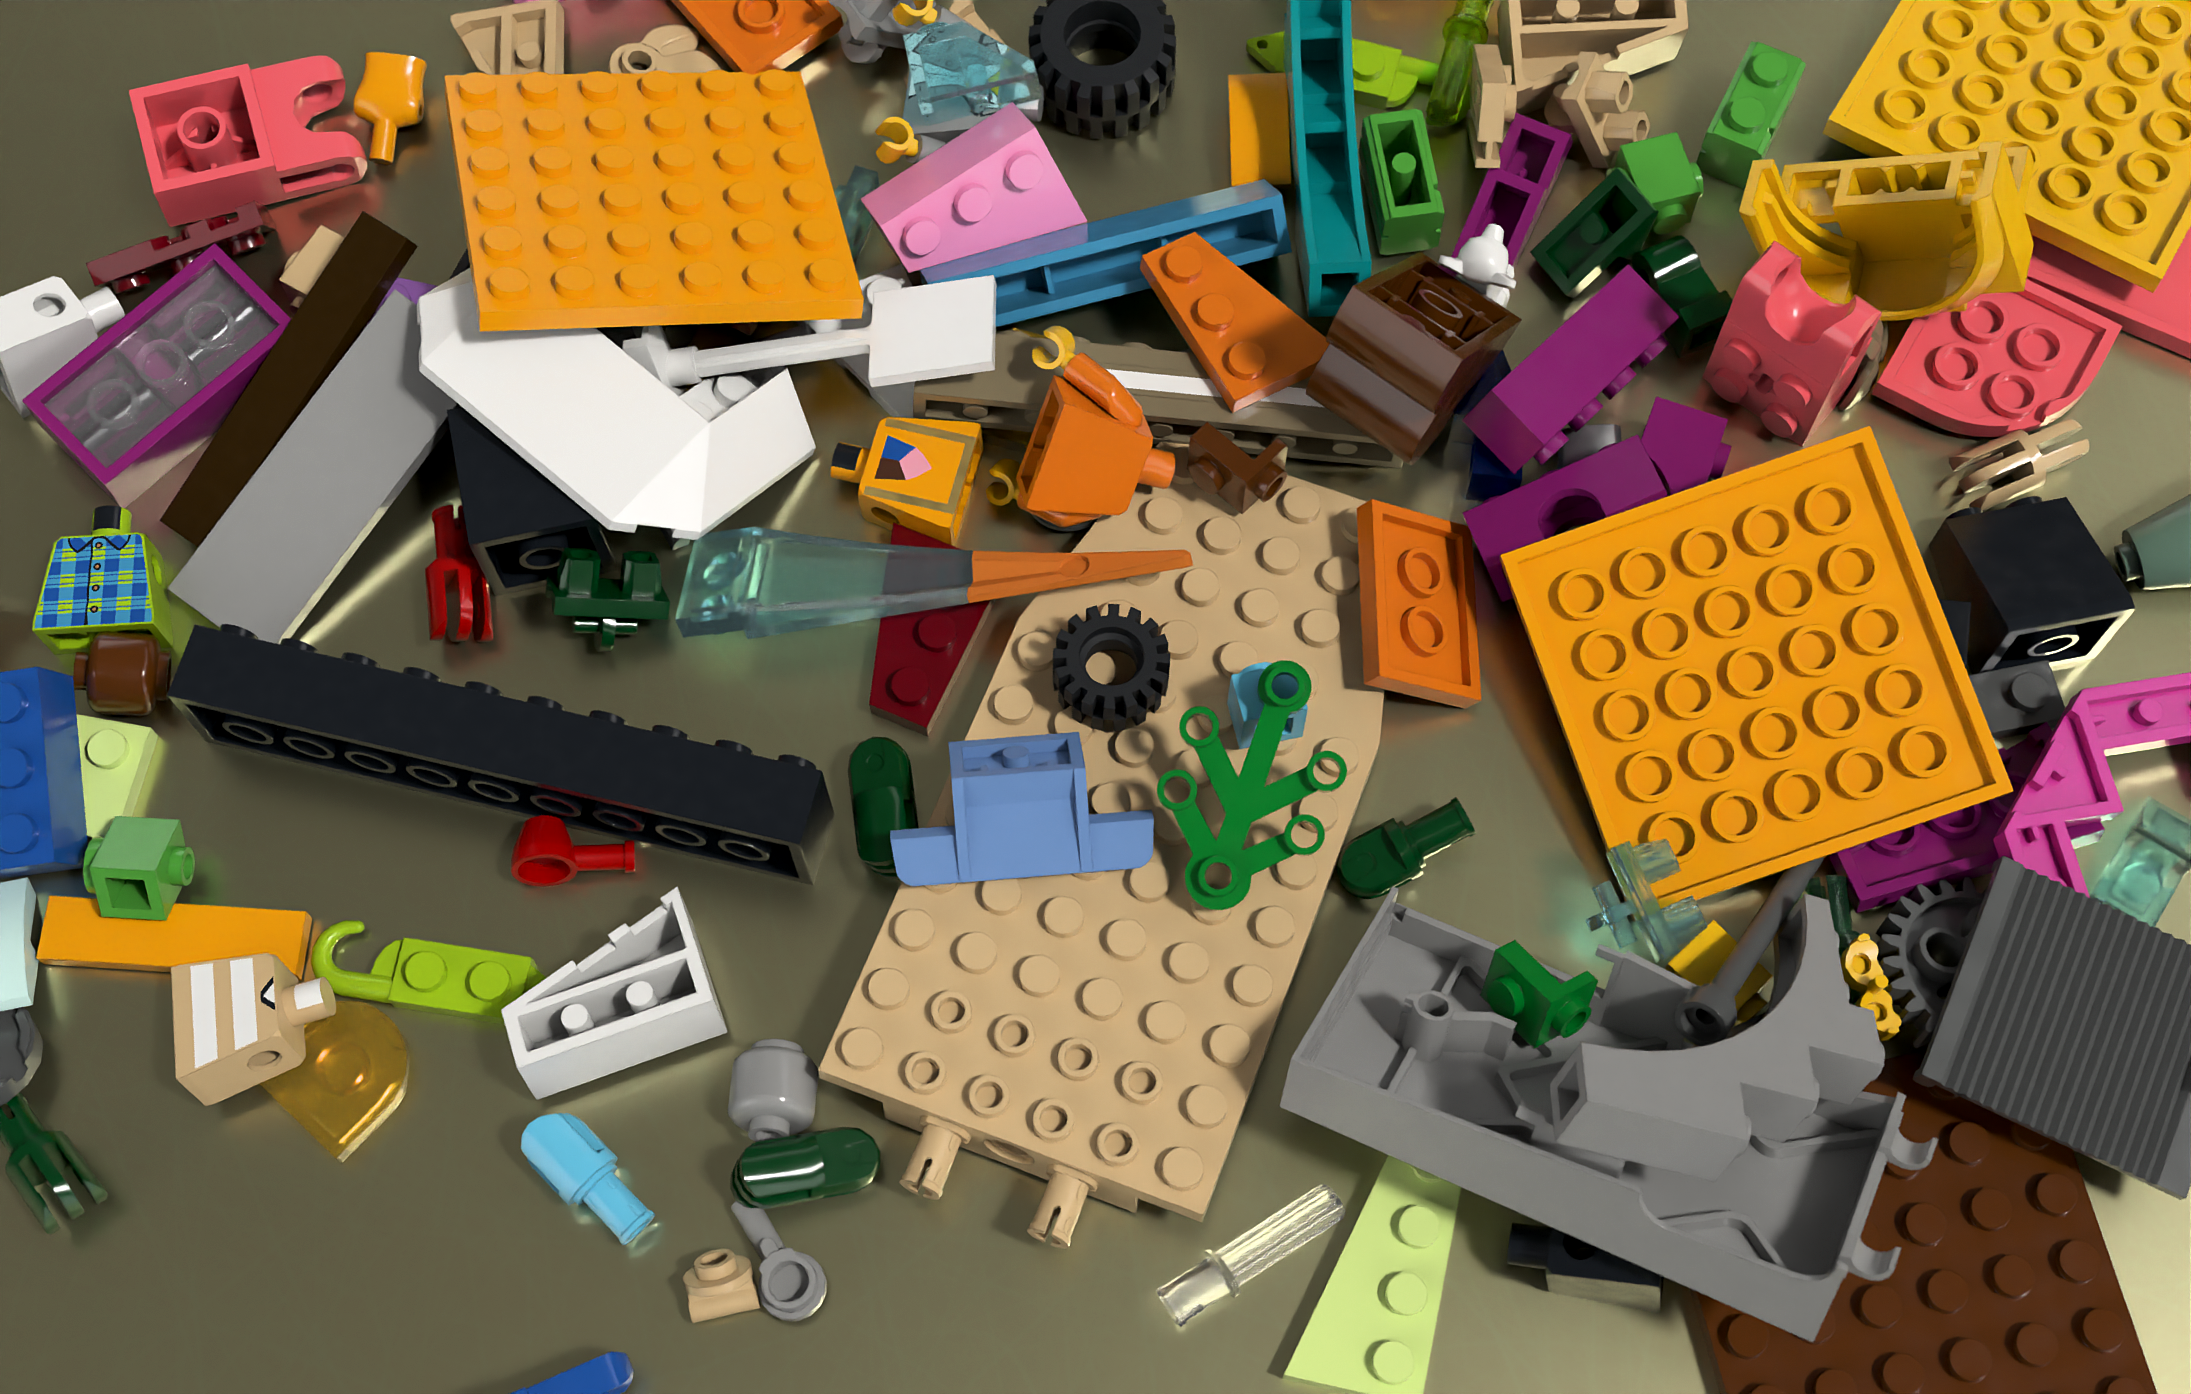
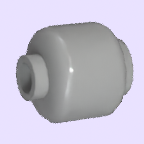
M764 1039L755 1042L751 1049L744 1051L734 1060L728 1116L736 1126L747 1131L749 1138L755 1142L788 1137L802 1132L812 1124L815 1114L818 1067L809 1056L804 1054L802 1047L794 1042L783 1039Z

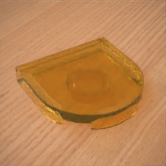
M337 1001L335 1015L304 1024L306 1057L301 1065L260 1083L340 1163H343L399 1106L407 1091L410 1068L408 1042L397 1025L379 1009L356 1001Z

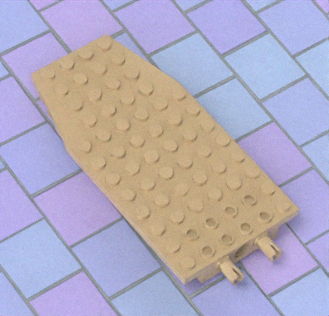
M1160 442L1155 449L1172 452L1175 455V471L1167 489L1137 483L1127 511L1121 515H1102L1071 553L1186 550L1191 554L1193 566L1040 591L1020 615L964 740L1079 732L1086 769L1089 815L1152 810L1154 833L1153 855L1146 865L1135 869L925 886H909L901 882L818 1069L820 1079L883 1102L885 1119L922 1132L905 1174L901 1176L899 1181L904 1188L917 1195L922 1184V1187L926 1189L924 1192L925 1198L933 1200L941 1198L942 1188L959 1147L1049 1180L1033 1222L1029 1224L1027 1232L1035 1239L1045 1243L1053 1220L1058 1217L1051 1233L1053 1237L1051 1246L1058 1248L1069 1247L1071 1235L1087 1195L1134 1213L1137 1211L1140 1200H1144L1199 1222L1203 1221L1380 744L1384 689L1365 685L1363 675L1357 508L1367 501L1287 475L1284 484L1271 499L1266 502L1258 499L1249 509L1241 514L1218 494L1210 495L1194 482L1190 472L1187 470L1189 444ZM1108 604H1120L1119 616L1127 617L1130 607L1141 611L1140 623L1144 624L1151 617L1158 624L1157 636L1165 634L1168 641L1170 670L1166 696L1161 697V706L1154 714L1147 709L1145 722L1136 726L1131 717L1126 718L1125 730L1114 731L1113 720H1104L1103 731L1091 728L1092 717L1086 715L1082 723H1079L1072 718V706L1064 710L1058 702V691H1054L1053 648H1056V637L1061 629L1068 632V620L1075 614L1083 622L1086 621V608L1096 605L1100 616L1108 615ZM1104 650L1093 654L1089 658L1086 670L1089 676L1098 683L1119 685L1128 682L1134 676L1136 665L1133 659L1123 652ZM1282 660L1293 661L1307 671L1311 680V694L1307 702L1308 711L1303 736L1279 742L1264 787L1307 767L1309 760L1321 751H1332L1343 758L1347 766L1346 779L1333 792L1323 793L1317 791L1252 822L1242 850L1284 833L1288 822L1293 817L1301 814L1312 815L1322 823L1325 830L1324 842L1319 850L1311 855H1293L1252 875L1247 895L1236 906L1226 910L1205 908L1198 904L1187 890L1185 869L1193 854L1172 810L1165 808L1159 801L1157 795L1158 782L1165 773L1171 770L1186 771L1194 778L1197 784L1195 803L1216 841L1226 813L1194 747L1187 745L1180 735V719L1188 709L1202 706L1212 710L1219 720L1218 737L1239 778L1249 747L1239 749L1228 709L1227 700L1231 675L1238 674L1244 668L1256 663H1274ZM1200 715L1192 717L1186 726L1187 733L1197 740L1207 738L1213 729L1210 720ZM1321 760L1313 768L1316 780L1322 784L1334 783L1339 777L1338 767L1331 760ZM951 772L926 828L955 825ZM1171 779L1165 785V797L1173 803H1181L1189 797L1190 786L1183 779ZM1303 822L1293 827L1291 838L1297 846L1308 848L1315 844L1317 832L1312 825ZM1220 863L1211 865L1205 873L1207 884L1214 889L1227 887L1232 879L1230 869Z

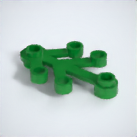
M1282 660L1274 662L1267 666L1260 675L1257 691L1259 700L1264 707L1239 778L1218 737L1220 725L1216 714L1209 708L1197 706L1188 709L1180 719V735L1187 745L1194 747L1226 813L1216 841L1195 803L1197 784L1194 778L1186 771L1171 770L1165 773L1158 782L1157 795L1159 801L1165 808L1172 810L1193 854L1185 869L1187 890L1191 897L1205 908L1226 910L1236 906L1247 895L1252 875L1293 855H1311L1318 851L1324 842L1325 830L1322 823L1312 815L1301 814L1293 817L1288 822L1284 833L1242 850L1252 822L1317 791L1323 793L1333 792L1346 779L1347 766L1343 758L1332 751H1321L1309 760L1307 767L1264 787L1289 715L1302 710L1311 694V680L1307 671L1293 661ZM1280 675H1289L1297 682L1298 691L1291 698H1279L1272 690L1273 680ZM1198 715L1208 718L1213 727L1211 734L1202 740L1192 738L1186 730L1188 721ZM1325 759L1334 762L1339 770L1338 779L1331 784H1322L1317 781L1313 773V768L1317 762ZM1171 779H1183L1190 786V795L1185 801L1173 803L1165 797L1164 788ZM1299 823H1309L1316 829L1317 840L1311 847L1301 848L1293 842L1291 831ZM1213 864H1224L1230 869L1232 879L1227 887L1214 889L1207 884L1205 873Z

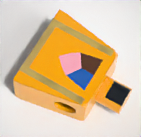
M885 417L879 421L871 449L843 442L837 444L831 463V478L860 484L858 499L861 514L868 522L891 531L893 522L956 547L984 452L981 424L963 421Z

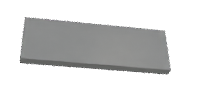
M394 289L167 588L219 628L222 624L239 626L254 633L259 640L280 644L283 638H291L449 429L447 410L461 406L419 371L418 352L421 345L420 325H417V305Z

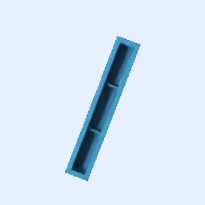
M1262 179L1050 232L919 270L922 285L994 275L996 280V327L1152 288L1139 269L1141 256L1193 232H1196L1237 266L1291 253L1292 248L1282 194L1269 182Z

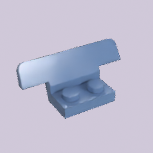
M1079 732L948 742L955 825L890 830L895 868L899 879L909 886H925L1140 868L1146 865L1153 855L1154 817L1152 810L1089 815L1086 769Z

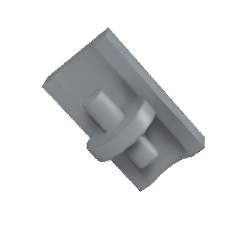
M828 0L831 5L840 7L846 13L848 19L839 31V39L845 55L853 62L862 64L873 63L881 57L887 46L912 51L915 30H923V23L920 21L913 25L905 26L899 24L894 19L893 8L899 3H904L916 10L912 0ZM934 0L932 8L937 5Z

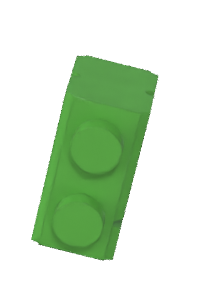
M1758 41L1750 43L1705 134L1696 161L1702 173L1745 189L1752 161L1764 160L1794 98L1806 67V63L1802 59Z
M1409 109L1371 114L1363 118L1362 137L1360 138L1358 153L1379 253L1392 255L1429 250L1439 246L1440 228L1443 225L1445 212L1440 191L1437 190L1438 180L1422 110Z

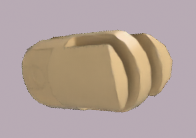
M2069 419L2031 435L2021 429L2013 431L1949 458V464L1953 471H1958L2003 452L2004 459L1985 466L1958 482L1963 493H1969L2012 475L2015 482L1991 491L1969 504L1970 508L1978 507L1984 511L2042 487L2046 482L2047 473L2078 460L2088 453L2090 445L2089 440L2084 439L2044 456L2041 455L2040 450L2074 435L2083 428L2077 421Z

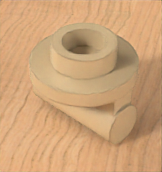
M717 1249L700 1255L695 1259L694 1266L683 1276L685 1290L688 1294L689 1312L693 1323L761 1308L757 1283L753 1279L751 1262L747 1257L734 1255L732 1250Z

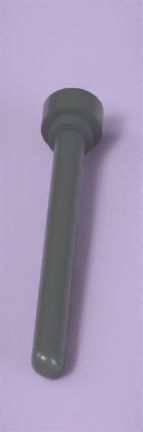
M1825 857L1785 870L1712 982L1693 987L1687 992L1674 1013V1021L1678 1031L1688 1041L1698 1046H1706L1726 1039L1737 1020L1734 998Z

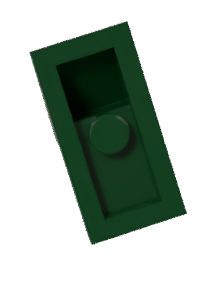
M1616 167L1530 253L1566 296L1575 298L1618 256L1632 260L1633 255L1641 251L1659 212L1621 168Z

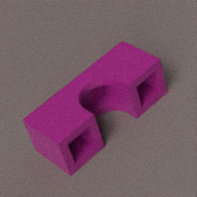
M1637 434L1619 443L1609 444L1601 448L1597 453L1566 467L1549 471L1539 479L1508 493L1491 497L1481 505L1463 512V516L1501 601L1504 602L1513 598L1501 565V554L1556 536L1573 526L1590 524L1667 497L1668 494Z

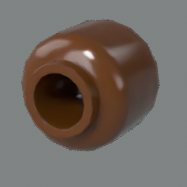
M100 632L91 641L89 652H76L73 673L74 690L86 691L87 702L96 713L147 716L154 711L158 701L167 702L169 699L167 694L171 685V651H161L158 639L150 634Z

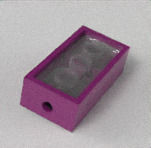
M214 243L22 401L41 428L119 507L126 508L220 429L286 329L291 318Z

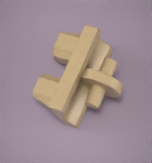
M1580 52L1577 58L1579 65L1578 76L1570 86L1563 83L1555 87L1553 95L1545 105L1544 114L1549 126L1566 133L1578 135L1592 167L1609 168L1615 152L1619 151L1620 145L1646 139L1650 130V122L1645 111L1627 110L1633 97V84L1628 73L1623 71H1605L1597 52Z

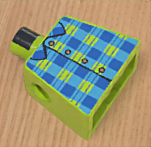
M119 506L97 507L93 510L91 535L63 536L54 542L32 626V631L54 655L89 652L91 641L95 635L104 631L150 634L158 639L161 648H173L174 638L162 555L146 534L131 532L132 513L129 510Z

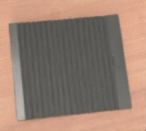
M2002 856L1994 861L1991 868L1993 875L1920 1069L1915 1071L1913 1080L1927 1087L1939 1086L2179 1200L2186 1199L2191 1186V944H2187L2183 939L2174 938L2170 933L2162 932L2160 928L2150 927L2147 922L2137 921L2134 916L2125 915L2121 910L2112 909L2110 905L2101 904L2097 899L2088 898L2085 893L2075 892L2072 887L2063 886L2059 881H2052L2048 876L2038 875L2035 870L2026 869L2021 863Z

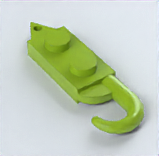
M1284 31L1246 40V51L1271 73H1285ZM1352 38L1354 103L1386 110L1387 107H1397L1405 103L1414 93L1417 84L1421 83L1445 89L1454 97L1453 107L1449 111L1426 116L1425 122L1427 125L1437 127L1454 125L1468 113L1470 109V85L1459 71L1447 65L1402 55L1401 49Z
M344 920L328 927L319 935L312 948L311 966L315 978L325 977L329 981L333 992L340 996L390 1003L397 1008L505 1024L501 1012L504 1007L546 979L536 969L537 964L532 957L406 937L402 940H395L383 949L375 960L370 974L340 969L332 960L333 948L342 937L348 934L363 932L365 925L359 920Z

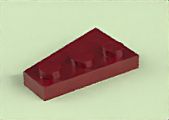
M252 201L235 208L238 214L237 217L229 220L227 216L204 219L180 230L181 236L169 239L168 236L150 239L90 261L86 265L95 287L113 286L116 295L133 291L151 284L148 273L171 266L173 274L176 275L214 243L221 249L228 246L232 256L266 245L263 234L276 230L268 207Z
M893 522L869 706L872 714L928 737L996 599L969 603L967 591L968 587L973 583L972 553Z

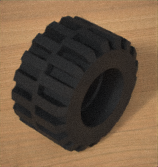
M1046 0L1047 7L1038 6L1033 15L1034 25L1029 27L1030 74L1034 85H1042L1043 107H1047V117L1051 121L1058 124L1065 120L1066 131L1076 135L1084 129L1090 131V138L1103 139V132L1114 131L1115 138L1128 135V127L1132 125L1138 130L1149 125L1150 113L1159 116L1166 108V97L1171 98L1174 90L1176 36L1172 15H1166V4L1162 0ZM1098 48L1114 49L1128 56V58L1119 63L1107 66L1091 65L1079 60L1077 57L1084 52Z

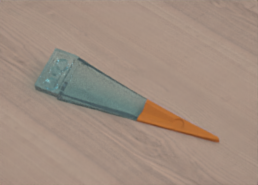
M748 527L710 532L700 539L694 540L675 621L683 638L709 634L718 635L744 630L747 639L1187 568L1193 566L1190 552L1186 550L1085 553L973 551L861 542L760 527Z

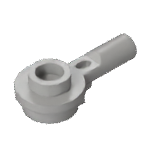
M735 1201L731 1209L762 1261L759 1267L761 1275L759 1277L758 1293L763 1306L772 1316L783 1321H799L811 1316L820 1308L826 1296L827 1280L823 1268L813 1257L802 1252H795L792 1248H786L764 1209L759 1207L746 1208L738 1201Z

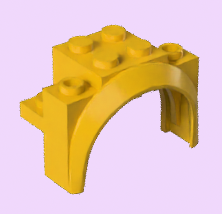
M2003 141L1980 143L1978 150L1788 164L1784 165L1781 177L1774 159L1753 160L1739 214L1760 256L1774 240L1802 258L1801 275L1805 282L1820 297L1830 302L1847 304L1856 294L1882 312L1881 321L1906 320L1942 312L1966 311L1968 302L1980 294L2024 292L2034 246L2024 207L2034 162L2029 146L2005 148ZM1838 223L1843 237L1818 224Z

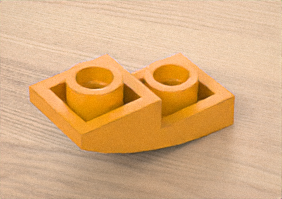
M1285 73L1228 75L1232 187L1265 179L1274 188H1291L1288 86Z

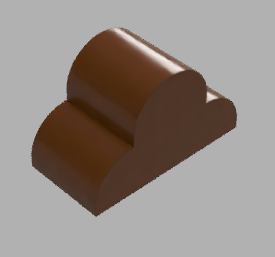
M1418 252L1352 286L1329 328L1326 338L1329 346L1308 382L1306 395L1411 466L1434 442L1468 391L1474 387L1495 361L1522 319L1422 252Z

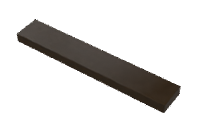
M362 211L159 521L195 546L199 547L359 337L418 247L415 243Z

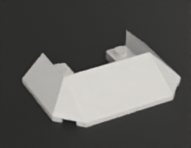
M470 268L419 297L417 303V325H420L421 345L418 352L419 371L608 530L635 533L637 525L671 528L672 537L698 540L811 457L816 448L788 368L760 388H757L740 373L736 372L709 376L681 396H678L596 328L480 332Z

